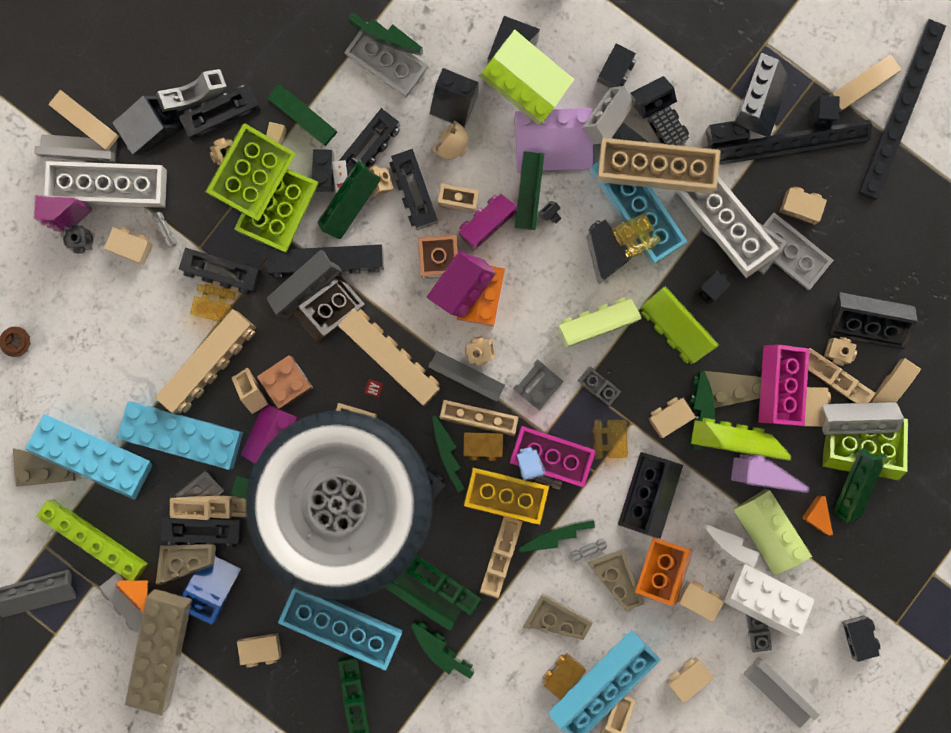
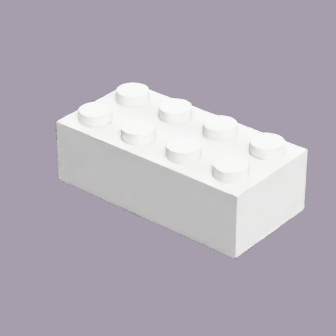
M747 564L737 568L724 599V603L792 638L802 635L815 599Z

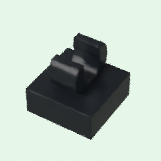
M550 201L538 212V215L543 220L548 221L550 219L553 223L557 224L562 219L557 213L561 207L557 202Z

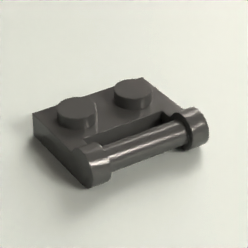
M537 359L534 363L535 366L520 384H516L513 389L540 411L564 381ZM541 370L545 373L544 376L528 394L524 391L525 388Z

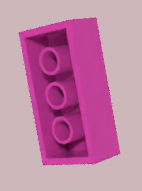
M783 345L763 346L759 423L805 426L809 362L808 348Z
M521 426L509 463L519 466L517 454H521V449L531 447L532 450H536L544 475L581 487L585 486L596 450Z

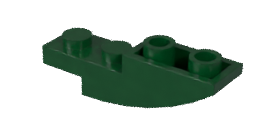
M699 371L697 375H694L692 383L695 386L694 394L691 393L689 398L691 409L698 411V414L694 415L696 418L693 419V425L695 421H703V418L715 420L714 398L710 382L706 373ZM693 433L690 435L689 444L692 442ZM695 444L691 446V448L702 450L703 447Z
M414 620L412 623L414 634L430 659L449 675L455 669L471 679L474 674L473 665L465 659L463 661L456 657L457 654L451 649H443L446 645L445 636L437 631L434 633L428 629L429 626L423 621L419 620L417 622Z

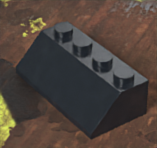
M763 53L760 54L752 69L733 123L767 138L771 136L790 79L778 59Z
M839 292L833 306L829 336L905 349L918 321L915 306Z
M640 452L618 525L661 539L683 465Z

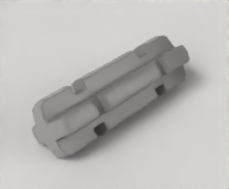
M160 211L154 213L152 219L157 223L156 226L162 238L165 239L166 246L169 248L175 246L177 241L172 236L173 233L164 220L163 214Z
M544 474L527 478V480H535L536 483L549 487L552 486V488L558 490L562 485V480L553 479L551 476Z
M600 539L596 541L597 543L593 542L579 548L580 550L572 551L570 553L572 560L577 562L582 557L586 558L597 553L598 550L606 549V541Z

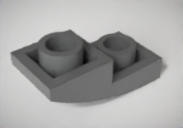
M590 366L577 380L607 406H610L621 393L619 389Z
M746 614L752 652L772 650L768 625Z

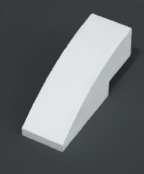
M704 524L703 528L720 548L737 560L755 568L760 553L743 547L744 538Z

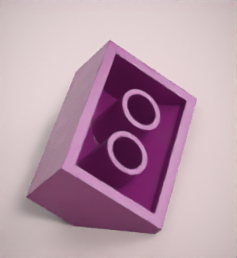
M504 195L492 196L487 201L489 205L484 209L479 208L473 214L474 218L470 222L466 220L459 227V236L473 251L516 214L517 206Z
M35 195L34 219L39 221L40 225L47 226V228L53 229L56 232H65V229H71V226L77 225L92 212V207L75 197Z
M459 251L429 292L427 298L449 314L464 318L496 275V272L484 259Z
M269 404L266 405L258 415L241 456L256 464L259 456L271 440L289 425L298 421L299 418Z

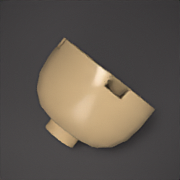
M454 121V125L450 124L437 139L440 142L438 146L434 144L432 151L443 159L452 160L458 156L462 157L468 151L466 147L469 141L468 133L457 121Z

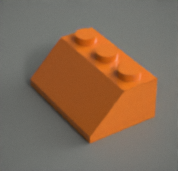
M490 266L496 272V275L471 307L468 314L464 318L457 317L456 320L494 327L505 268Z
M653 537L635 593L670 606H676L694 550Z

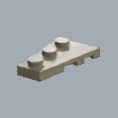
M704 371L710 382L715 408L760 398L761 377Z
M13 448L16 487L75 480V473L30 454L28 451Z
M160 546L156 584L162 585L214 566L216 546Z
M623 549L587 562L625 611L644 605L641 595L635 593L637 584Z
M542 593L523 628H533L542 632H553L562 636L584 640L593 621Z

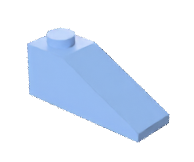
M531 447L521 449V454H517V459L522 477L527 479L543 475L544 471L537 451L532 450Z

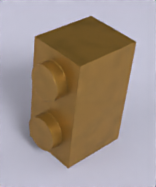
M464 433V456H468L467 460H479L480 456L487 457L489 461H498V457H502L503 434Z
M568 653L565 655L561 654L555 661L556 666L553 670L549 669L542 678L544 679L542 682L543 686L560 700L566 696L567 692L572 689L586 672L585 667Z

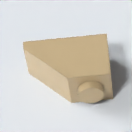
M248 368L232 377L240 400L251 414L268 405L263 391Z

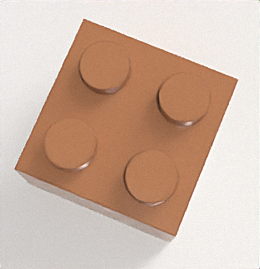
M457 235L418 238L421 278H440L458 253Z
M290 355L257 376L278 409H283L313 389L293 356Z

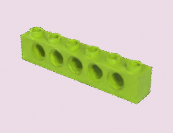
M55 499L47 500L36 515L38 519L129 581L138 580L148 565L144 560Z

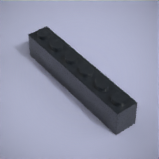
M382 244L288 249L287 252L266 250L267 273L273 275V278H284V275L288 274L293 275L320 250H323L330 262L338 265L342 272L349 271V274H361V271L368 270V273H380V270H384Z

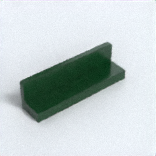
M523 151L514 228L536 230L544 153Z
M357 161L317 221L321 231L341 239L381 181L380 176L369 171L364 163Z
M864 448L858 451L833 514L847 524L862 517L888 455L884 453L875 456Z
M406 571L389 585L385 586V589L449 631L462 611L461 608L429 589Z

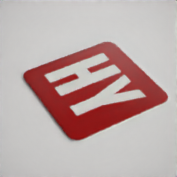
M369 379L365 394L379 398L383 383Z

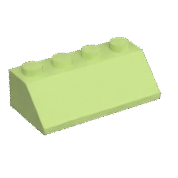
M624 297L614 301L615 305L608 307L605 304L597 307V311L591 314L590 311L579 314L580 318L572 320V317L561 320L562 324L558 326L565 348L638 322L642 318L632 299L626 300Z
M762 490L733 509L774 575L794 568L812 557L770 490Z

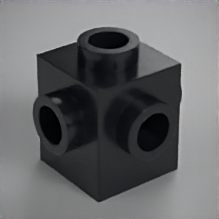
M82 225L71 226V229H65L63 242L67 249L75 254H81L87 250H92L93 235L90 230L83 228Z

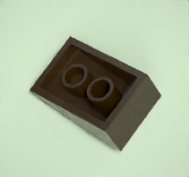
M340 275L301 304L293 315L318 344L339 327L338 324L353 309L358 311L365 304Z

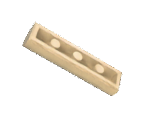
M444 400L439 420L515 436L519 417Z

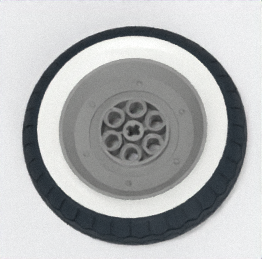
M352 411L317 413L298 420L282 430L265 447L256 461L250 475L246 493V519L249 533L258 554L268 568L291 587L306 594L326 599L361 597L378 591L397 579L412 564L420 552L428 534L432 515V493L429 478L419 455L412 445L397 430L385 422L372 416ZM331 480L337 482L338 486L335 491L329 488ZM351 484L357 488L355 495H351L348 492V487ZM319 494L324 498L322 505L316 503V496ZM337 500L343 503V506H340V508L335 507V503H338ZM357 503L362 506V513L359 515L354 512V506ZM323 514L329 516L330 520L327 525L321 521ZM343 518L349 522L347 529H343L340 525V521Z

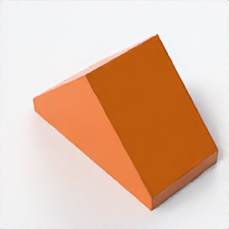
M816 496L802 519L822 533L833 535L826 496Z
M118 581L115 587L143 614L148 581Z

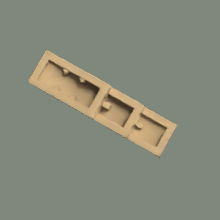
M892 55L887 56L833 93L834 96H840L839 111L844 110L902 70Z
M61 90L48 104L107 151L119 138V135Z
M809 348V372L852 402L870 403L876 395L875 392Z
M195 496L170 499V518L209 520L210 518L230 519L231 516L246 517V499L237 496Z
M504 516L480 593L499 598L522 521Z

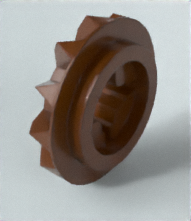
M9 327L0 336L1 350L11 357L22 356L28 352V348L31 345L30 335H28L25 329L20 327ZM14 336L16 339H22L18 342V346L9 345L14 341Z

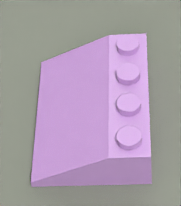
M592 108L553 109L540 125L536 124L522 111H515L517 173H521L523 151L544 153L542 172L591 169V166H593V143L582 127L591 116Z
M740 454V458H734L732 481L808 491V487L771 462L764 461L765 457Z

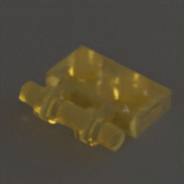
M645 213L612 229L620 247L625 244L628 245L629 249L625 251L627 257L637 256L643 250H650L660 243L658 236L650 237L649 233L654 231ZM641 238L642 243L638 244L635 240Z
M198 284L196 290L203 292L202 298L194 296L190 315L222 322L233 307V305L226 304L227 298L234 300L236 292L229 291L228 288H215L210 284ZM210 295L220 296L219 301L209 300Z
M627 419L607 420V428H602V420H594L592 434H594L595 445H593V450H596L595 459H603V451H608V458H628ZM603 433H607V445H602Z

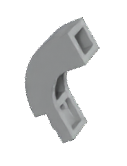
M220 69L202 72L195 81L185 86L158 91L156 96L162 112L176 109L179 112L212 100L222 93L227 86Z

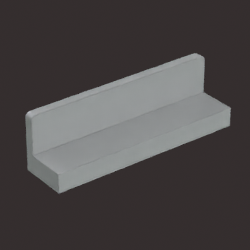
M42 134L40 146H35L34 154L41 158L116 163L118 142L116 140L107 151L91 138Z
M896 402L822 405V411L825 416L822 427L824 435L899 432L904 421V417Z
M760 657L744 672V675L799 728L810 717L816 720L820 715Z

